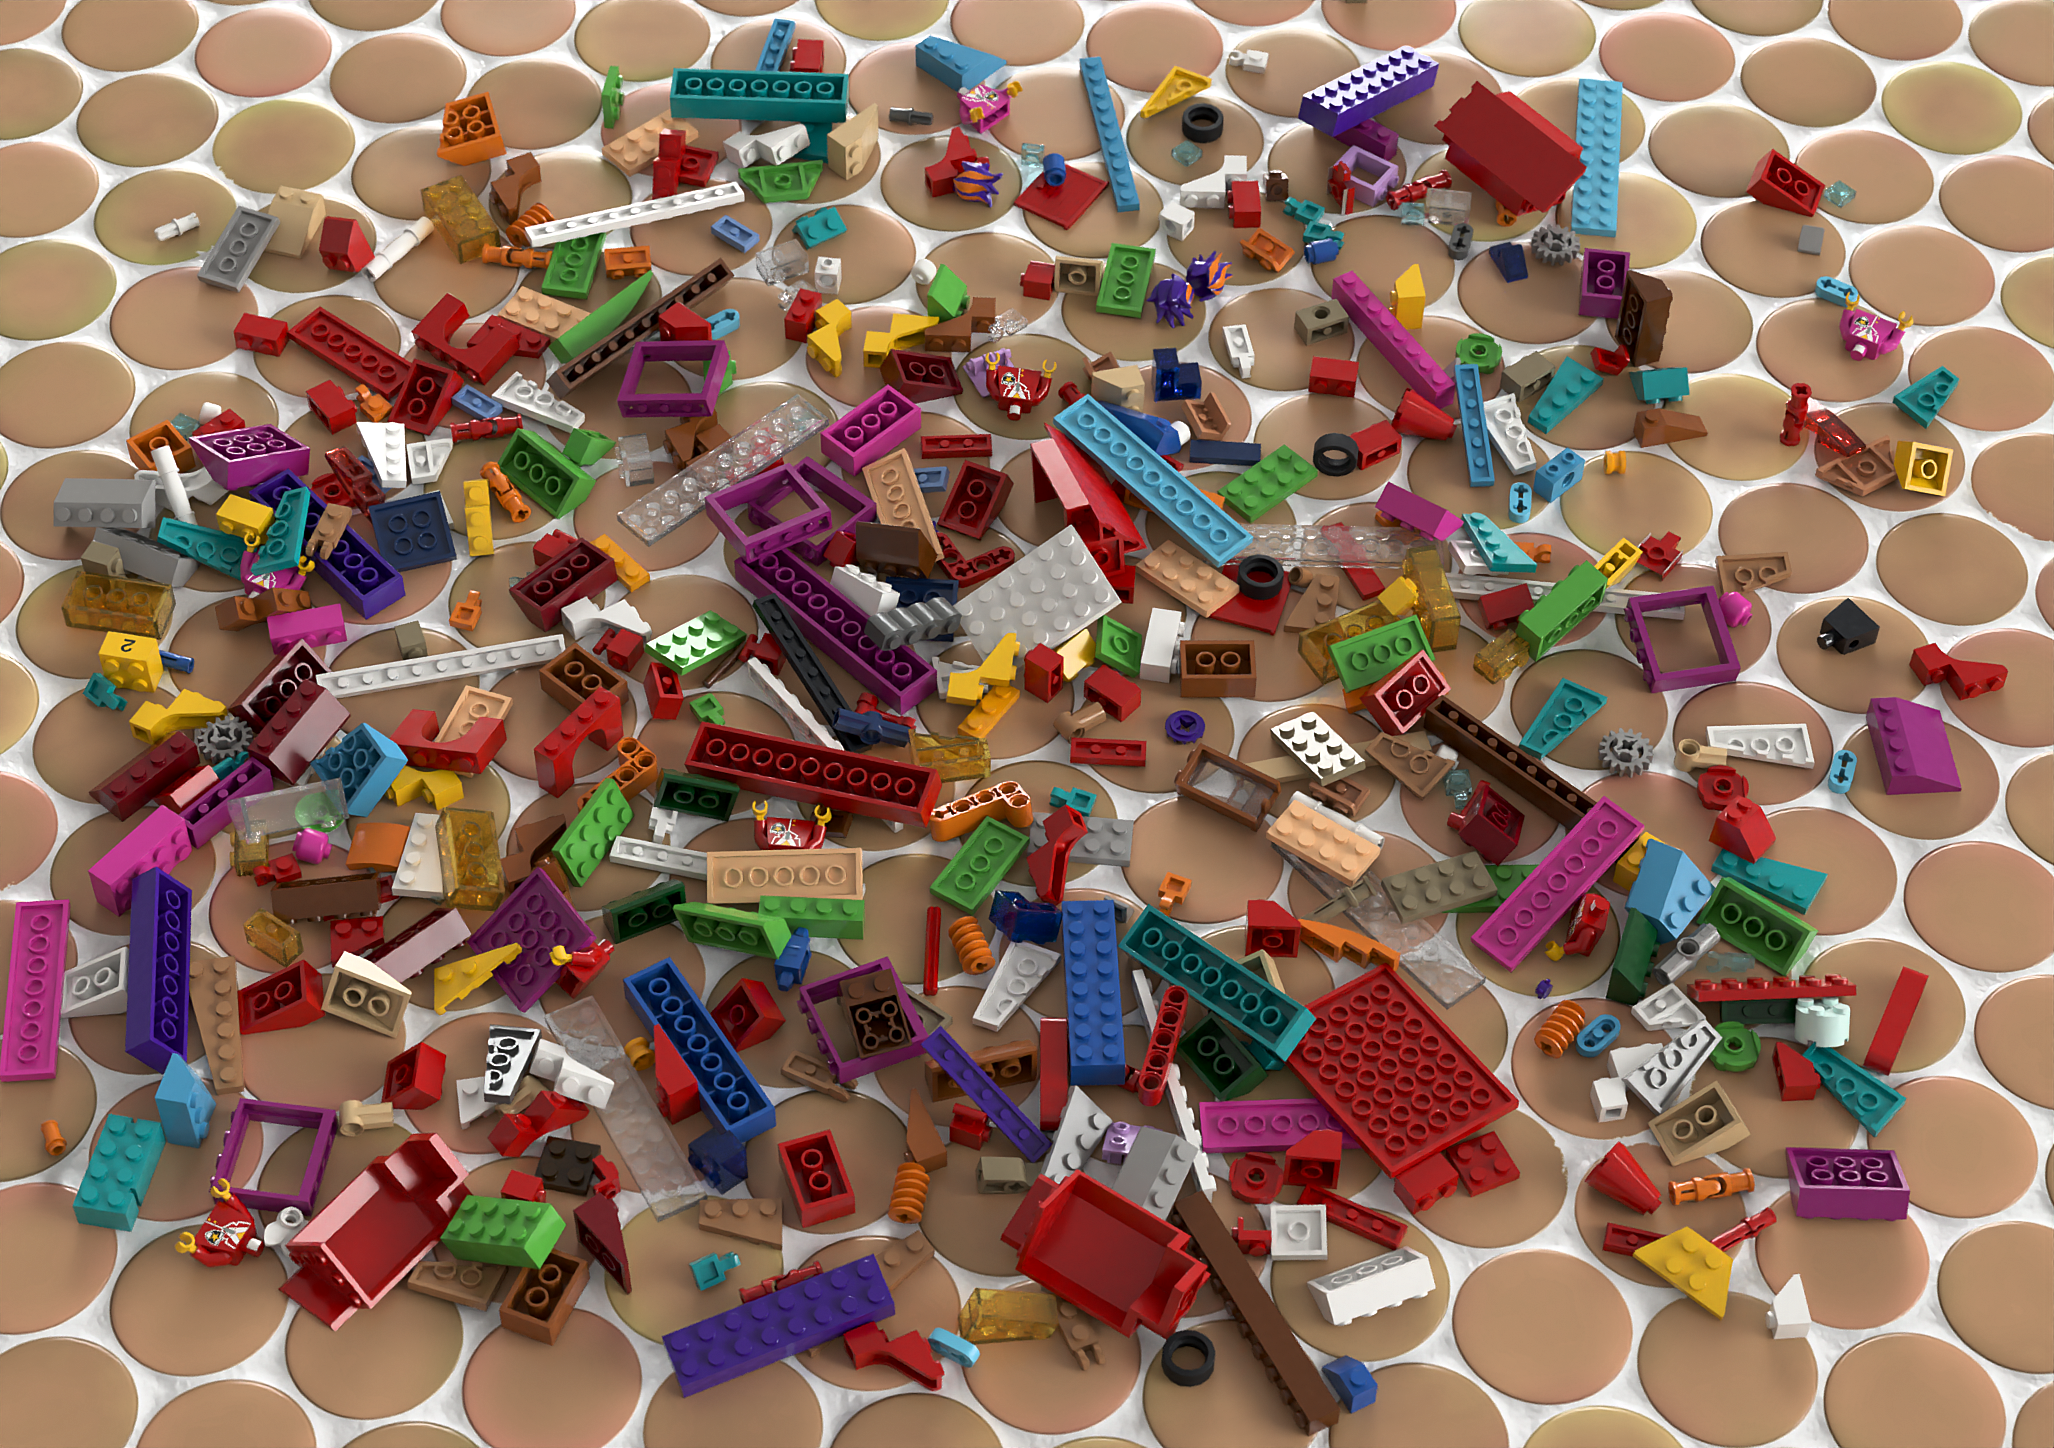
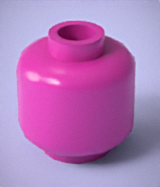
M1725 592L1719 598L1725 622L1730 627L1735 628L1740 624L1745 626L1752 618L1750 613L1752 604L1738 592Z
M305 828L303 832L298 831L292 851L296 852V858L299 860L319 864L323 858L328 859L333 844L328 843L329 837L326 833Z

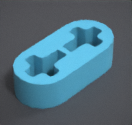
M1828 276L1820 277L1815 287L1817 296L1842 307H1847L1845 303L1847 293L1850 292L1848 299L1851 302H1855L1858 295L1856 288Z
M734 309L723 310L705 319L711 323L712 340L721 338L735 331L740 326V315Z
M1517 482L1510 489L1508 516L1515 523H1525L1530 517L1532 490L1526 483ZM1522 493L1523 498H1518V494ZM1517 507L1522 508V513L1518 512Z
M1840 750L1834 756L1828 779V787L1834 793H1846L1851 787L1857 758L1851 751ZM1842 761H1847L1846 767L1841 766ZM1839 776L1843 777L1842 783L1837 782Z
M935 1328L927 1339L931 1349L964 1367H973L980 1356V1351L972 1343L942 1328Z

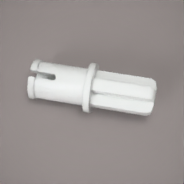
M191 213L178 220L172 219L171 223L156 228L154 233L157 240L163 241L175 235L181 236L183 232L199 227L200 222L196 214Z

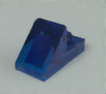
M1511 242L1490 246L1489 254L1507 283L1528 278V270L1521 244L1512 245Z

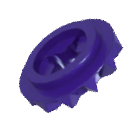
M1181 710L1174 712L1167 718L1165 723L1167 737H1172L1174 743L1177 741H1182L1184 745L1189 741L1195 743L1198 738L1203 736L1205 722L1200 715L1192 711ZM1181 724L1185 728H1189V732L1185 729H1181Z

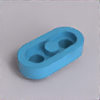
M1609 1014L1598 1016L1578 1034L1575 1044L1578 1053L1589 1058L1599 1055L1618 1038L1621 1028L1619 1020Z

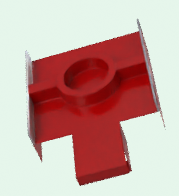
M1342 161L1339 162V165L1329 167L1326 194H1332L1342 209L1341 216L1353 213L1355 187L1348 189L1344 184L1345 181L1351 179V171L1346 163Z
M1668 531L1659 541L1650 536V532L1637 547L1642 551L1637 562L1662 575L1663 581L1682 559L1683 550L1680 552L1675 549L1681 537Z

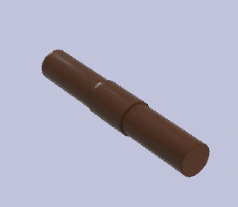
M742 641L702 681L706 688L709 689L735 664L746 643L745 641Z

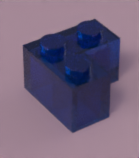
M1176 348L1153 349L1151 384L1155 402L1200 399L1202 380L1198 362L1179 364Z
M996 890L989 920L1012 942L1022 943L1025 940L1043 945L1046 942L1057 941L1064 913L1052 903L1029 902L1019 892Z
M713 1127L688 1144L689 1156L687 1159L694 1170H700L704 1175L706 1183L712 1189L716 1188L722 1195L748 1178L746 1147L730 1130L721 1135Z

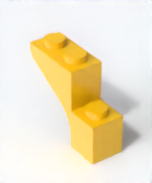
M838 299L815 311V326L817 330L807 335L808 354L811 358H815L824 370L829 371L835 378L842 374V356L838 338L845 331L852 328L851 311Z
M893 313L890 333L867 331L863 349L864 367L879 368L891 349L903 350L924 344L925 330L939 324V317Z
M488 479L464 481L470 556L494 554Z
M1007 633L978 669L968 673L950 672L946 703L976 707V700H982L984 685L979 683L1009 687L1010 680H1015L1017 666L1012 665L1013 656L1018 657L1020 642H1016L1017 633Z
M183 689L168 709L160 704L145 701L129 720V724L134 738L152 745L167 733L175 730L207 729L208 721L214 724L216 723V717H219L221 721L225 720L228 711L227 707L220 701H213L198 692Z
M406 765L385 792L388 800L393 799L398 807L423 795L425 801L428 804L432 803L437 811L464 798L462 782L454 771L440 769L432 772H421Z

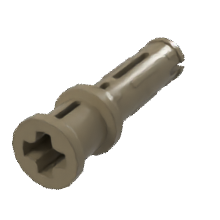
M1365 875L1362 877L1363 880L1350 888L1346 886L1343 888L1342 894L1301 917V919L1325 923L1350 907L1357 908L1360 902L1370 896L1375 897L1378 894Z

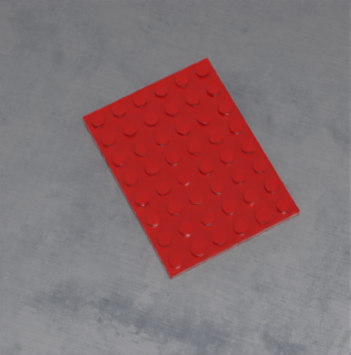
M1387 963L1305 1005L1304 1007L1316 1017V1020L1287 1060H1282L1390 1179L1512 1112L1519 1106V1100Z

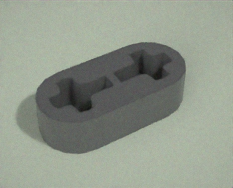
M1460 223L1453 228L1448 255L1454 260H1464L1468 256L1473 238V228L1470 225Z

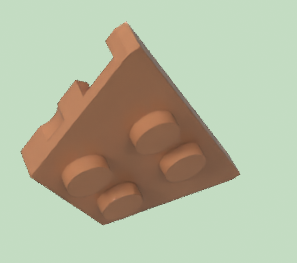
M1885 435L1817 468L1815 476L1859 496H1865L1899 479L1894 467L1895 453L1889 445L1890 437Z

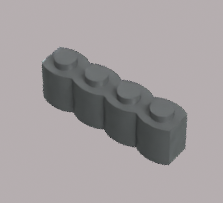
M937 597L926 603L918 602L907 608L900 607L888 613L874 614L868 618L864 633L881 650L888 651L896 649L900 645L914 644L920 639L928 640L935 638L938 634L946 635L953 633L959 627L962 614L944 597Z

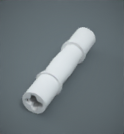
M423 216L412 226L406 228L403 232L404 234L395 239L382 252H378L375 258L361 269L363 276L368 281L374 282L387 270H390L395 262L405 256L414 246H418L423 239L434 231V225L431 220Z
M163 446L151 451L158 471V477L162 479L168 501L175 515L173 519L198 525L194 516L195 512L191 511L185 488L178 474L179 468L176 466L170 446Z
M1296 791L1291 797L1288 807L1294 800H1297L1380 847V850L1382 849L1385 837L1364 827L1363 824H1356L1342 814L1323 806L1322 802H1318L1299 791Z

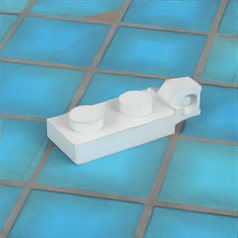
M1246 325L1223 327L1222 334L1231 364H1233L1234 368L1239 367L1241 378H1251L1250 369L1254 365V351Z
M652 806L648 823L649 829L654 830L652 843L662 844L665 833L671 834L678 811Z

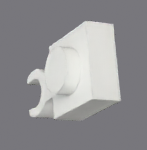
M1232 50L1229 64L1232 66L1242 65L1245 71L1264 74L1269 53L1248 50L1247 54L1238 50Z

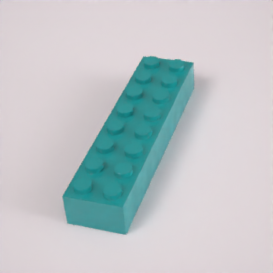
M674 68L670 91L671 118L845 123L847 121L849 101V74Z
M1150 904L1146 906L1118 945L1130 958L1170 985L1184 987L1188 992V997L1210 1012L1213 1011L1219 1018L1283 1061L1287 1060L1316 1020V1017L1306 1007Z

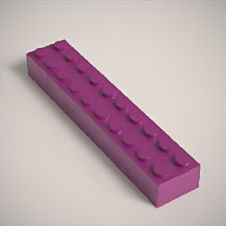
M784 548L748 564L741 556L734 561L735 580L758 599L776 593L805 638L900 716L937 690V670L906 645H900L896 649L888 651L881 650L864 633L870 616L788 549Z

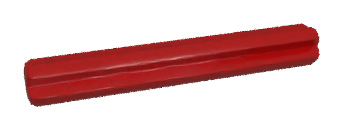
M930 906L927 909L923 993L926 996H935L938 988L941 908L938 906Z

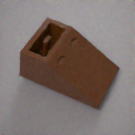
M891 968L839 981L836 989L860 1059L913 1046Z

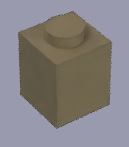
M418 620L394 626L397 644L403 660L428 656L426 641Z

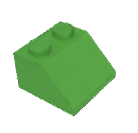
M940 264L927 294L928 316L939 317V324L964 315L963 310L968 309L970 303V296L967 295V285L944 264Z

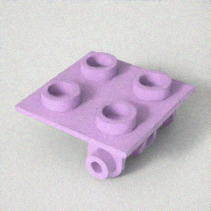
M1005 348L994 352V355L992 352L989 353V360L991 362L996 361V353L1000 355V361L996 364V369L998 365L1014 367L1009 360L1012 357L1009 349L1005 350ZM985 354L975 359H969V362L963 366V369L982 398L990 396L986 389V369H989V365L985 362Z
M1112 1122L1107 1129L1102 1159L1107 1160V1163L1121 1164L1122 1155H1124L1125 1161L1141 1127L1163 1131V1129H1156L1152 1126L1129 1125L1125 1122Z

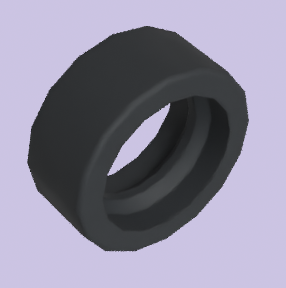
M1199 103L1189 106L1184 111L1182 131L1189 140L1196 143H1211L1222 135L1224 117L1217 107L1211 104ZM1203 119L1213 122L1214 125L1200 127L1191 122Z
M1330 433L1321 436L1314 445L1313 463L1315 468L1323 474L1336 477L1345 476L1353 472L1357 466L1358 445L1351 437L1340 433ZM1336 450L1347 454L1348 457L1344 459H1331L1323 453Z
M1256 554L1248 556L1242 560L1238 568L1237 584L1239 585V590L1247 597L1256 600L1273 598L1282 589L1284 569L1280 562L1268 555ZM1261 571L1270 574L1274 580L1267 583H1258L1248 578L1247 574Z
M1195 1330L1178 1331L1168 1337L1163 1345L1161 1366L1168 1379L1179 1386L1193 1387L1201 1385L1210 1378L1214 1371L1216 1351L1213 1343L1206 1335ZM1194 1347L1204 1354L1205 1363L1197 1369H1182L1173 1363L1172 1354L1178 1348Z

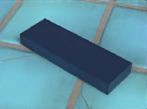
M1191 440L1189 462L1254 466L1261 460L1260 443Z

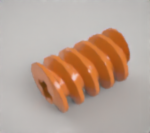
M535 203L524 215H521L518 220L514 221L506 229L507 238L515 247L521 248L522 245L529 247L531 244L525 236V228L553 222L555 219L543 204Z
M972 916L956 920L950 926L948 935L952 940V945L955 948L964 972L969 975H979L991 970L995 965V959L988 948L989 945L985 940V935L982 933L981 926L977 924V918Z
M1561 1001L1552 1015L1547 1018L1541 1029L1536 1032L1534 1041L1537 1047L1550 1057L1560 1058L1563 1051L1568 1048V1044L1573 1042L1574 1037L1579 1034V1030L1585 1026L1583 1020L1585 1018L1584 1009L1573 1001Z
M907 1162L900 1164L897 1168L893 1194L891 1195V1203L887 1213L888 1217L893 1221L916 1224L922 1220L921 1213L924 1211L923 1204L926 1202L925 1195L928 1193L927 1185L930 1183V1177L925 1174V1169L920 1164Z

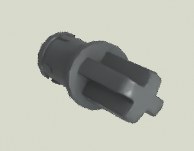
M891 107L889 119L890 121L908 123V125L913 123L931 125L933 123V114L914 111V108L900 109Z

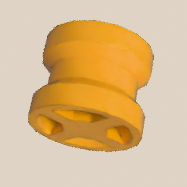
M1619 451L1618 453L1604 452L1603 465L1605 474H1611L1612 472L1625 474V451Z
M644 1037L631 1040L623 1049L625 1056L631 1059V1067L636 1071L645 1070L655 1062V1052L649 1049L650 1043Z

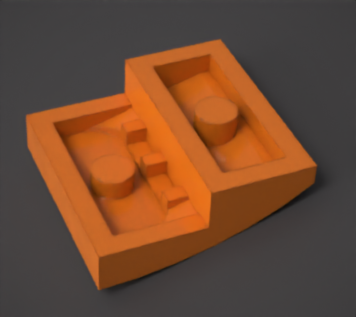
M381 822L357 824L345 865L349 870L373 867L376 872L380 873L397 871L411 828L405 825Z

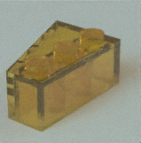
M908 729V749L911 764L937 769L942 783L991 777V756L986 738L955 735V738L939 736L938 732H931V735L916 733V730Z
M975 1288L958 1315L960 1338L973 1345L1049 1339L1059 1324L1055 1295Z

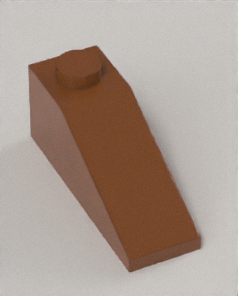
M1661 408L1637 412L1633 429L1641 448L1705 437L1708 434L1700 416Z
M914 1088L911 1089L906 1139L907 1152L904 1153V1159L906 1163L913 1162L923 1166L926 1174L947 1166V1150L917 1089Z

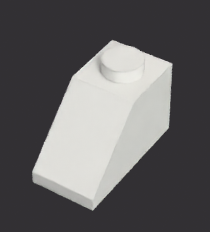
M1800 1274L1792 1276L1773 1299L1769 1312H1766V1325L1768 1329H1772L1774 1339L1807 1337L1812 1322Z

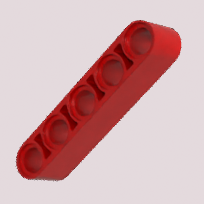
M1903 966L1866 1055L1863 1067L1889 1076L1929 975Z
M1170 986L1165 991L1139 1077L1138 1099L1145 1106H1156L1163 1097L1187 1015L1188 992L1181 986Z
M1040 1017V1131H1057L1062 1119L1060 1118L1062 1109L1068 1102L1067 1018Z

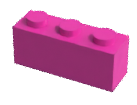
M340 603L267 617L274 655L279 654L288 643L301 638L311 648L347 641Z

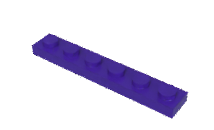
M941 1026L920 1044L983 1112L987 1113V1117L1031 1163H1034L1053 1145Z

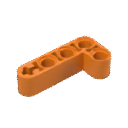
M625 737L618 742L617 751L620 767L606 777L614 779L627 802L658 778L656 755L633 737ZM605 778L578 799V813H580Z
M1007 781L938 807L932 811L929 820L932 839L944 842L974 831L986 816L997 821L1007 818L1014 827H1027L1034 820L1031 799L1018 783Z

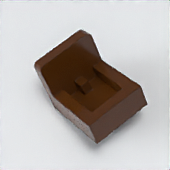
M1271 170L1269 174H1263L1266 200L1286 201L1288 198V177L1286 174L1282 173L1281 170Z
M817 802L816 807L818 805L821 807L819 815L824 816L827 813V808L822 803ZM814 809L811 813L810 821H814L815 825H817L818 820ZM830 810L832 818L829 822L825 823L824 827H827L825 837L846 838L854 818L853 815L846 811Z

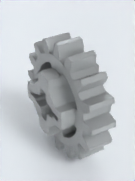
M1549 224L1547 229L1540 227L1539 232H1534L1531 240V252L1536 253V259L1543 258V263L1551 261V265L1554 266L1555 262H1559L1562 266L1564 261L1571 263L1572 258H1577L1581 244L1579 243L1580 238L1575 237V231L1568 232L1567 226L1561 229L1559 224L1556 225V228Z
M229 715L222 721L219 717H216V723L214 724L208 721V728H201V735L197 737L200 753L204 755L205 760L211 758L213 764L223 761L228 757L233 758L235 761L240 752H248L247 747L253 741L252 729L248 727L247 722L243 721L240 723L239 717L230 720Z
M1619 728L1617 734L1611 730L1609 737L1603 736L1602 742L1599 744L1598 759L1603 761V768L1610 767L1609 773L1612 774L1617 771L1619 772V777L1627 773L1632 778L1634 772L1640 776L1643 769H1649L1654 755L1652 753L1653 746L1648 745V738L1641 739V732L1635 735L1632 729L1625 733L1622 728Z

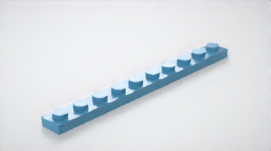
M1101 57L1079 59V66L1117 212L1140 210V202Z

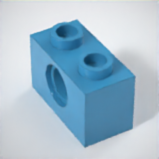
M1567 447L1536 471L1533 491L1548 502H1553L1582 479L1585 459Z

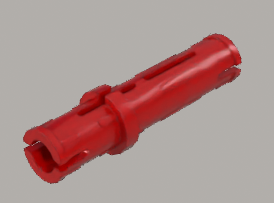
M1767 1207L1750 1218L1745 1217L1741 1219L1740 1223L1735 1227L1716 1236L1709 1242L1725 1252L1745 1239H1753L1758 1236V1232L1777 1222L1776 1215L1772 1209Z

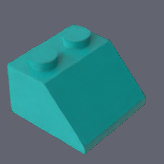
M1669 367L1629 372L1638 400H1646V404L1660 403V398H1668V402L1681 401L1682 396L1690 395L1687 367Z

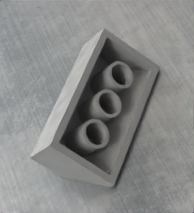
M65 478L54 500V526L155 528V480Z
M96 528L93 541L119 548L126 574L133 572L138 574V579L147 582L154 580L159 582V587L172 590L173 587H183L202 564L153 539L124 528Z
M1141 1127L1111 1189L1165 1221L1199 1148L1178 1135Z

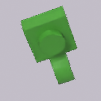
M712 693L689 703L690 710L700 723L703 721L722 726L725 724L722 717L724 715L723 707Z

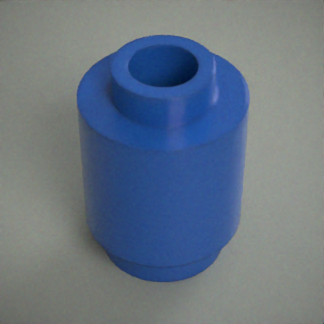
M1057 153L1048 154L1043 159L1044 178L1051 186L1061 185L1066 178L1064 157Z
M1331 238L1310 242L1309 245L1304 246L1306 262L1313 263L1314 265L1334 261L1336 255L1339 254L1338 245Z

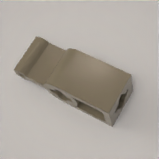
M980 1157L975 1170L978 1193L1017 1194L1030 1189L1040 1175L1044 1162L1025 1163L1023 1159L1017 1157Z

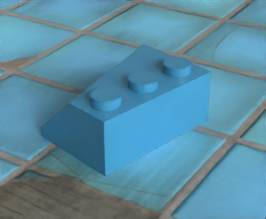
M932 35L915 45L916 66L956 92L962 87L968 90L972 89L1007 64L1006 60L992 54Z
M362 723L343 737L342 742L335 748L330 747L325 751V756L321 759H315L310 764L345 814L368 817L408 762V759L395 742L368 724Z
M1648 839L1645 857L1640 861V871L1637 880L1632 884L1624 908L1628 913L1631 907L1636 908L1658 930L1656 941L1661 942L1660 945L1678 938L1713 894L1715 887L1682 850L1654 839Z
M173 1053L155 1095V1101L167 1142L199 1148L202 1140L208 1136L209 1122L217 1103L201 1078L179 1054Z

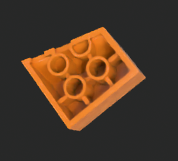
M489 92L446 103L442 122L443 131L440 133L439 139L440 147L437 150L438 157L467 166L507 154Z

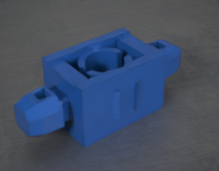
M798 927L794 931L779 959L775 960V976L780 991L787 992L792 988L793 984H802L812 955L809 933L806 928Z

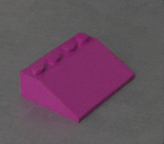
M272 424L189 437L190 445L212 479L226 490H237L238 487L258 486L259 483L268 481L288 468L298 478L309 473L310 448Z
M1897 697L1871 698L1866 721L1886 795L1961 791L1962 787L1940 710Z
M1786 1147L1785 1153L1791 1201L1796 1216L1806 1219L1829 1217L1835 1220L1842 1218H1856L1859 1220L1884 1219L1887 1221L1907 1220L1910 1189L1894 1150Z

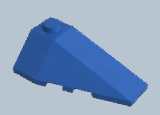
M1102 400L1097 401L1159 456L1180 453L1181 444L1178 431L1171 426L1168 420Z

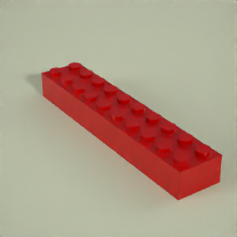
M703 721L699 726L684 763L690 774H699L705 777L737 783L741 790L816 805L819 802L827 808L927 828L942 787L937 769Z

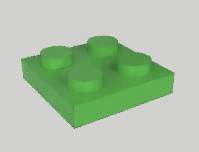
M610 66L601 94L604 128L613 129L615 121L620 118V105L623 106L624 92H621L623 76L619 75V66Z
M1106 615L1101 616L1097 620L1095 658L1133 678L1140 674L1142 635Z

